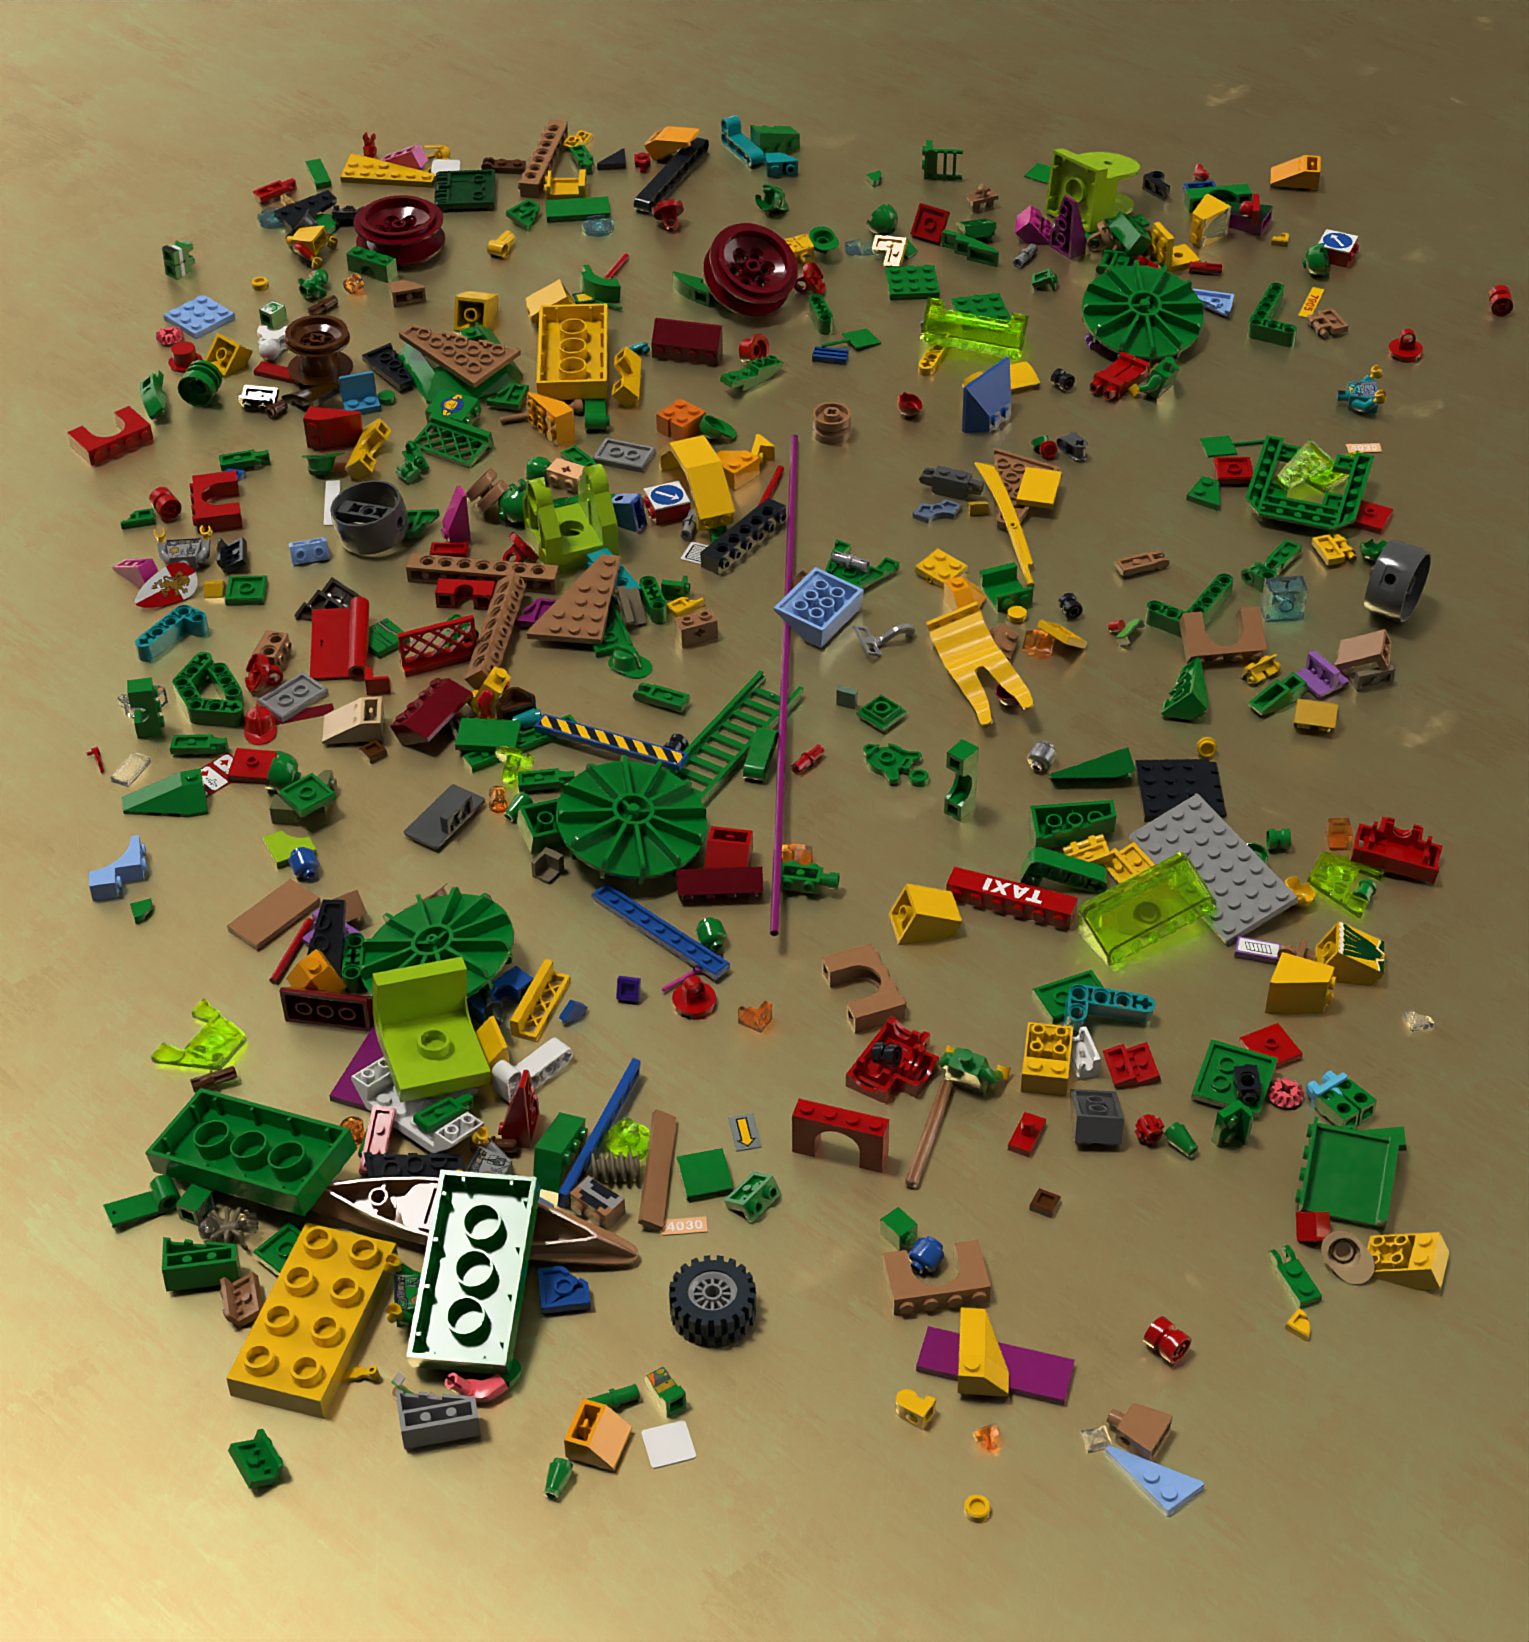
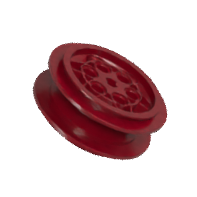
M408 195L384 197L363 207L354 218V229L358 234L356 246L396 258L397 267L421 263L436 255L445 244V233L441 228L443 224L442 211L432 202L419 197Z
M739 223L728 226L715 237L711 248L704 258L703 277L710 293L724 307L741 315L757 317L771 314L784 304L796 284L798 265L792 249L777 233L761 225Z

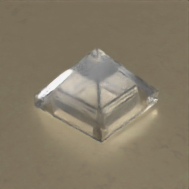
M1105 1425L1080 1430L1088 1453L1105 1450L1110 1445L1113 1446Z

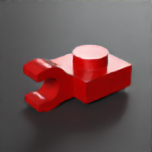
M367 132L363 135L365 144L363 152L366 157L374 158L377 154L374 142L376 139L375 133L371 135V138L368 137Z
M643 152L634 154L635 167H640V172H646V167L650 166V155Z

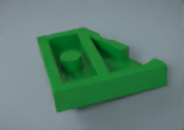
M529 198L506 210V216L528 231L540 212V206Z

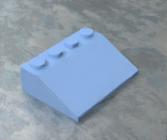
M815 567L774 607V611L805 641L822 648L862 607L864 589Z

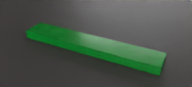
M571 714L561 717L562 719L576 722ZM533 728L520 733L516 753L474 751L463 755V761L473 773L560 738L537 732Z

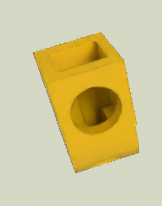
M910 1389L899 1391L896 1395L895 1403L897 1416L923 1430L936 1411V1399L929 1395L922 1399L917 1396L916 1392Z

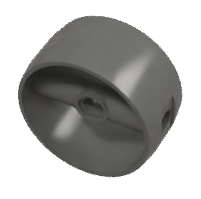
M371 480L354 484L339 493L331 504L330 512L334 529L342 546L349 552L369 555L386 551L402 541L409 530V518L404 500L399 490L389 482Z
M1390 540L1382 550L1371 573L1365 593V609L1392 621L1405 622L1412 614L1424 589L1431 565V553L1404 541Z

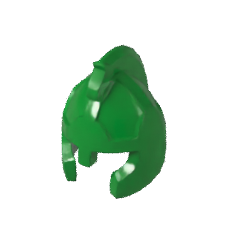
M763 185V192L765 193L763 200L760 195H755V201L761 210L776 212L788 209L785 193L776 186Z

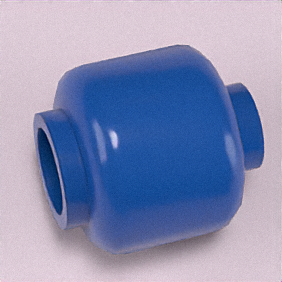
M305 847L293 850L288 860L294 875L298 878L310 879L314 877L320 866L313 850Z
M930 1236L919 1238L908 1253V1257L912 1262L911 1267L920 1274L923 1272H934L944 1258L943 1245Z

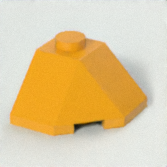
M962 576L944 581L943 599L952 611L976 601L979 607H981L986 601V596L979 587Z
M317 949L299 961L286 977L291 987L338 993L347 988L325 955Z

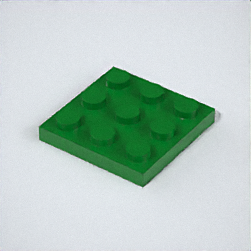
M934 265L885 267L890 300L940 297Z
M1000 293L951 298V306L962 331L1012 326V319Z
M1211 1039L1193 1088L1191 1099L1222 1108L1227 1107L1236 1101L1232 1081L1233 1068L1236 1066L1257 1065L1261 1083L1260 1101L1242 1103L1251 1109L1254 1117L1259 1118L1278 1058Z

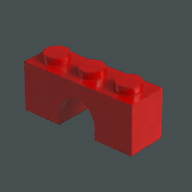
M439 578L435 590L436 607L456 608V604L459 601L468 599L473 601L474 609L488 610L496 587L495 581Z

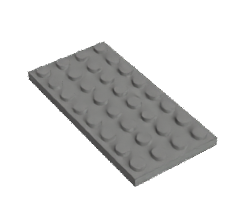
M1198 793L1128 835L1130 842H1135L1158 867L1159 873L1226 946L1236 941L1238 936L1243 937L1298 903V897Z

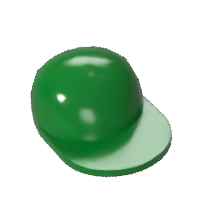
M704 415L700 421L699 429L708 439H717L722 435L729 438L737 436V432L731 425L716 417Z

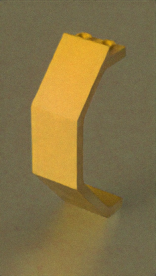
M704 435L670 442L658 452L659 469L661 471L682 467L685 472L695 505L696 528L698 531L734 523L733 512H735L721 460Z

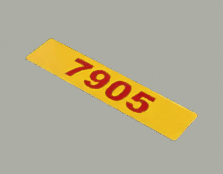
M1312 287L1298 316L1306 318L1308 315L1313 314L1324 289Z

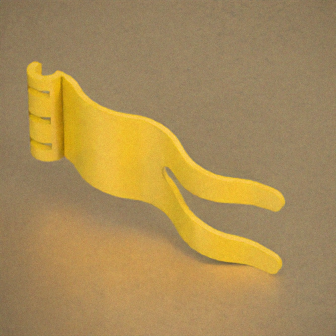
M977 601L926 622L930 631V637L946 670L956 681L976 711L980 724L983 727L990 726L993 720L988 698L976 674L981 669L987 670L998 684L1019 702L1023 710L1033 708L1034 702L1029 689L994 642Z

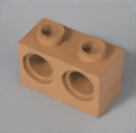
M266 630L252 655L258 653L266 654L270 665L280 667L283 665L287 653H290L292 648L288 633Z

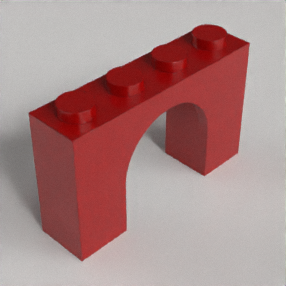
M127 406L114 412L116 425L121 430L120 433L114 436L98 437L91 434L84 426L68 431L67 435L70 447L92 466L152 440L151 424L134 409Z
M236 470L193 475V483H189L193 526H197L198 534L201 533L200 527L202 525L204 533L209 530V526L213 532L243 528L239 502L222 505L208 504L217 498L239 496Z
M799 1098L792 1114V1152L815 1157L821 1141V1133L828 1131L838 1132L848 1136L857 1144L860 1151L859 1168L882 1173L888 1158L890 1119Z

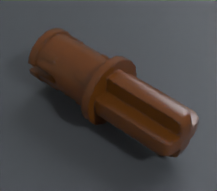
M331 295L324 300H319L317 304L309 307L307 312L309 315H317L322 311L327 312L329 308L338 305V299L335 295Z
M230 1066L215 1072L210 1070V1073L190 1079L193 1091L196 1093L200 1088L206 1089L213 1086L217 1088L218 1084L236 1079L237 1073L234 1066Z
M495 1136L487 1138L492 1140L504 1153H515L517 1150V1140L499 1139ZM471 1137L470 1151L477 1152L479 1146L483 1147L484 1145L475 1144Z

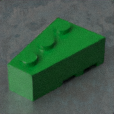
M750 125L751 141L763 151L764 156L765 153H786L800 148V134L790 126L768 127L767 125Z

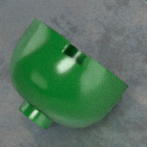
M883 204L871 214L873 218L871 221L867 220L866 227L875 235L886 236L895 232L898 215L890 204L888 206Z
M1325 243L1311 246L1306 252L1305 259L1302 260L1304 269L1307 268L1312 276L1323 277L1330 275V271H1327V267L1330 266L1327 248H1323Z
M510 487L498 500V508L500 510L498 515L503 521L508 520L512 524H522L524 522L523 499L515 489L512 491V487Z
M279 750L276 752L279 757L273 758L268 772L267 780H270V785L265 784V789L273 792H278L301 777V772H298L296 759L292 755Z

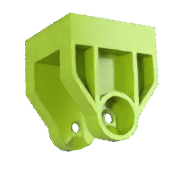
M601 464L583 467L582 476L578 483L579 503L554 508L551 489L546 488L544 477L527 481V488L522 498L525 533L538 554L541 563L558 565L559 574L586 567L587 554L604 548H608L613 555L619 556L617 520L607 475Z

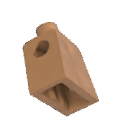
M1133 1403L1126 1414L1112 1409L1106 1422L1117 1427L1115 1436L1117 1445L1131 1454L1152 1461L1171 1431L1173 1416Z

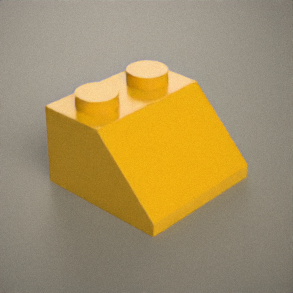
M217 333L205 361L214 364L222 375L228 377L246 367L253 351L231 338Z
M1297 699L1294 724H1298L1297 728L1309 730L1310 726L1318 727L1317 731L1330 732V729H1335L1338 704Z
M491 1016L475 1033L492 1073L493 1067L499 1061L505 1060L509 1063L508 1047L494 1016Z

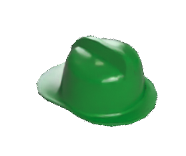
M816 227L809 233L814 250L826 254L839 246L835 233L827 227Z
M345 452L327 455H303L302 458L307 459L309 474L326 475L332 471L336 456L344 455Z
M631 645L614 646L613 656L608 661V666L612 670L631 678H644L652 672L651 662L640 656L635 647Z

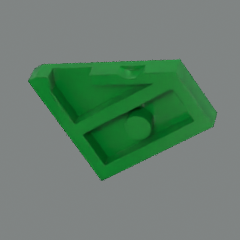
M511 383L505 389L497 392V397L494 399L488 398L486 404L489 407L519 410L527 396V392H529V385Z
M1202 476L1188 492L1186 501L1219 511V481Z
M407 510L409 530L404 538H416L440 516L439 510Z

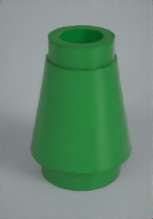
M524 792L516 794L503 813L504 817L508 821L513 822L518 818L519 806L533 804L532 799Z
M1175 1122L1166 1129L1164 1133L1167 1137L1166 1140L1188 1157L1198 1150V1146L1183 1124L1180 1125L1178 1122Z
M554 1458L553 1462L549 1463L544 1490L546 1497L558 1499L571 1478L573 1464L568 1460Z

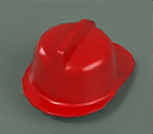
M256 703V706L249 709L245 715L244 736L253 745H263L272 741L276 735V718L267 707Z

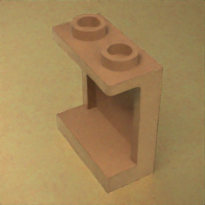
M1386 630L1341 640L1340 647L1337 650L1338 657L1337 661H1335V667L1344 677H1348L1349 668L1377 662L1380 670L1388 669L1392 642Z

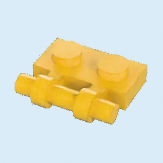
M1329 534L1312 538L1311 544L1327 566L1343 563L1345 558L1351 562L1357 559L1354 549L1347 545V540L1341 537L1340 534H1336L1333 539Z
M1103 834L1098 836L1091 835L1086 840L1078 843L1074 841L1069 846L1063 847L1065 855L1100 865L1112 860Z

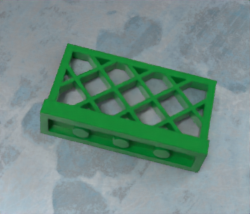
M433 412L429 416L430 422L414 439L416 448L419 447L421 452L467 468H471L486 449L491 450L494 446L491 432ZM431 429L434 430V431H437V432H435V433L428 434V432H429ZM445 435L452 436L450 438L442 439V436ZM440 437L439 441L430 443V439ZM428 440V444L419 445L420 442ZM463 440L466 442L457 445L456 441ZM455 442L454 446L446 448L444 444ZM441 445L443 446V449H439V450H434V449H432L433 447H437V446H441ZM478 445L480 448L472 450L471 446ZM467 447L470 448L469 451H465V452H461V453H460V451H459V449H463V448H467ZM456 450H457V452H458V454H454V455H448V454H447L448 452H452V451H456ZM472 455L469 461L462 459L463 457Z

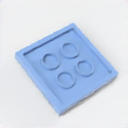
M200 295L164 314L166 322L179 327L180 330L194 339L235 319L234 312L205 295Z

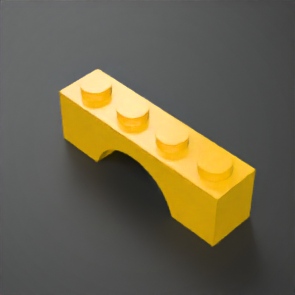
M626 346L614 359V367L622 378L612 386V397L628 408L639 399L641 357Z
M380 418L364 428L345 467L348 474L356 481L373 471L377 461L372 456L387 441L392 431Z

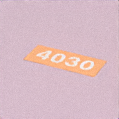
M1379 443L1346 444L1348 453L1382 452Z
M707 1216L666 1219L663 1222L662 1235L708 1232Z

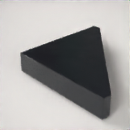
M625 148L598 162L597 169L626 168Z

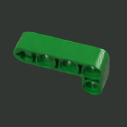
M1034 847L1029 851L1021 866L1020 883L1038 887L1042 879L1045 878L1100 894L1107 890L1108 872L1101 865L1042 847Z

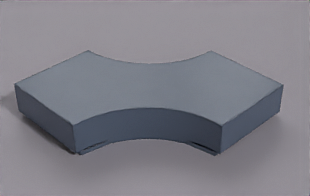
M947 499L937 504L922 503L913 512L912 518L928 524L940 518L954 520L962 511V505Z

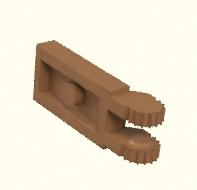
M1161 550L1116 559L1115 567L1123 577L1153 569H1165L1170 561L1168 558H1164L1165 554Z

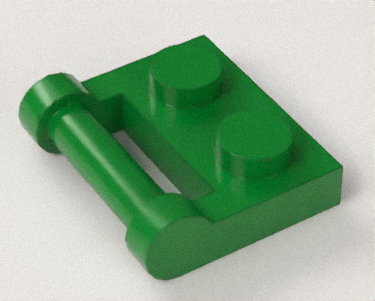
M1105 249L1102 253L1100 264L1096 266V273L1103 274L1108 266L1113 268L1129 266L1132 255L1123 251ZM1113 258L1110 265H1108V260Z

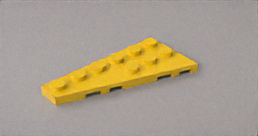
M351 153L342 171L340 180L345 183L433 188L436 176L434 173Z

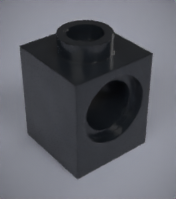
M1257 1065L1234 1067L1232 1081L1236 1101L1240 1100L1245 1103L1260 1101L1261 1083Z

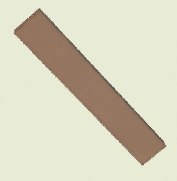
M655 1109L651 1119L638 1224L659 1232L663 1228L676 1117Z

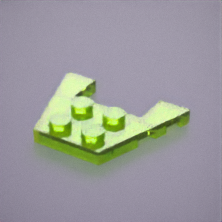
M1321 852L1308 876L1307 882L1361 919L1369 901L1354 896L1349 891L1359 873L1381 881L1385 870L1352 862L1349 860V856Z
M203 998L191 1012L193 1018L207 1024L183 1050L162 1043L151 1055L153 1063L218 1071L247 1041L246 1035L230 1020H226L221 1016V1012L216 1008H212L209 1002Z

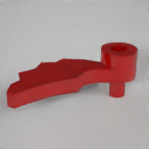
M98 746L91 748V751L86 752L87 756L93 755L102 773L104 769L99 757Z

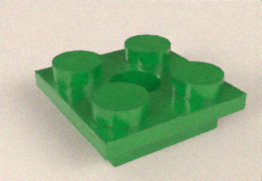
M881 694L856 712L858 717L875 726L879 731L887 730L907 714V711L901 708V706Z

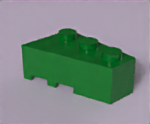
M1121 211L1109 225L1112 235L1119 240V244L1125 247V251L1132 256L1134 254L1142 256L1152 242L1149 234L1145 233L1146 229L1144 227L1141 228L1143 223Z
M559 1112L535 1146L533 1177H537L541 1189L559 1193L582 1142H585L587 1138L586 1118Z
M163 1237L162 1274L166 1292L221 1285L220 1279L224 1277L232 1283L240 1279V1261L237 1245L209 1241L206 1242V1245L193 1244V1241L185 1239L184 1243L173 1242L171 1238Z

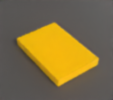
M1026 467L1016 498V504L1053 509L1062 472Z

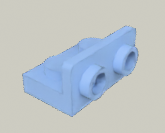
M325 537L288 543L293 565L330 558Z

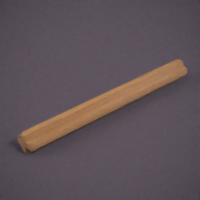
M944 1079L939 1085L905 1178V1185L907 1187L916 1188L953 1088L951 1081Z

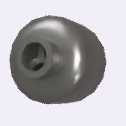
M1036 742L1027 756V761L1034 771H1048L1052 767L1057 753L1050 742Z

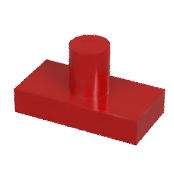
M1024 1112L1008 1143V1151L1030 1157L1046 1125V1119Z

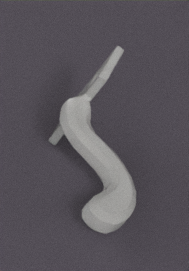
M907 623L890 629L880 637H875L871 635L867 627H853L867 655L881 656L882 654L878 646L885 644L895 636L904 634L909 637L916 631L912 624ZM859 630L865 631L868 637L862 636ZM867 645H871L875 652H871Z

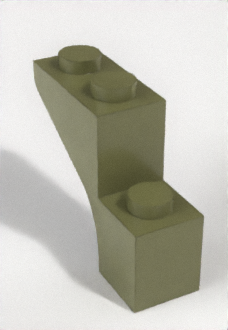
M324 770L317 776L332 791L336 790L337 780L334 779L332 770ZM274 794L269 808L272 824L297 825L298 819L301 816L286 804L279 795ZM332 802L313 812L326 813L328 805H331Z

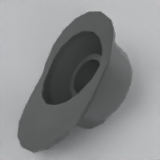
M309 209L299 224L287 236L291 233L295 234L299 228L318 226L317 221L308 214Z

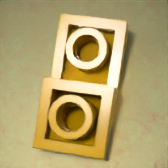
M579 130L575 136L569 135L562 143V147L569 149V147L583 144L586 146L594 139L593 134Z

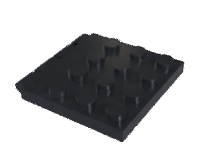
M1209 759L1135 760L1144 822L1153 821L1197 793L1221 818L1227 816L1216 762H1209Z

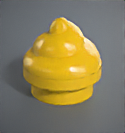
M1210 737L1201 738L1197 743V752L1202 757H1211L1217 751V744Z

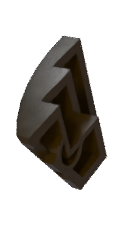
M326 383L281 396V398L292 406L299 404L304 407L308 404L316 407L340 393V388L335 384Z
M331 577L322 591L318 589L308 603L304 602L294 616L298 619L312 620V610L350 608L351 600L361 595Z

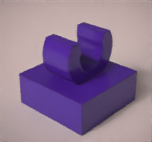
M619 976L617 979L616 999L638 1002L640 999L641 978Z

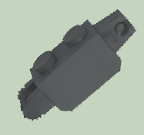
M938 466L936 469L925 468L919 478L921 484L932 487L934 494L958 500L966 499L968 494L981 495L984 489V482L973 479V473L945 466Z

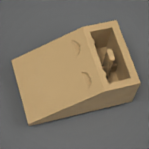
M382 696L361 697L325 714L322 744L383 741L384 709Z

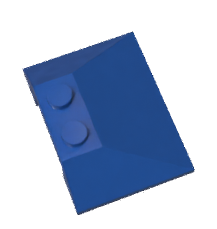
M1005 357L964 387L962 432H989L1010 417L1012 412L1010 357Z

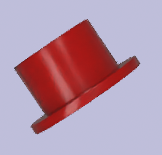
M761 333L755 334L751 339H743L739 345V356L744 363L770 355L768 339Z
M182 341L171 347L172 357L169 359L168 365L175 372L185 373L193 361L203 359L201 355L196 353L193 343Z

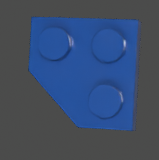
M563 1266L537 1269L542 1314L591 1308L587 1281L582 1278L577 1279L569 1274V1270Z

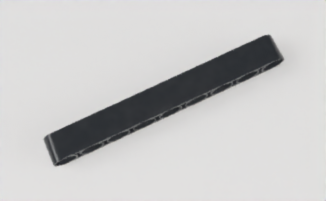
M697 137L694 141L690 142L691 145L686 149L681 148L636 196L634 209L651 213L652 207L656 208L658 206L657 203L661 202L705 155L709 148V141Z

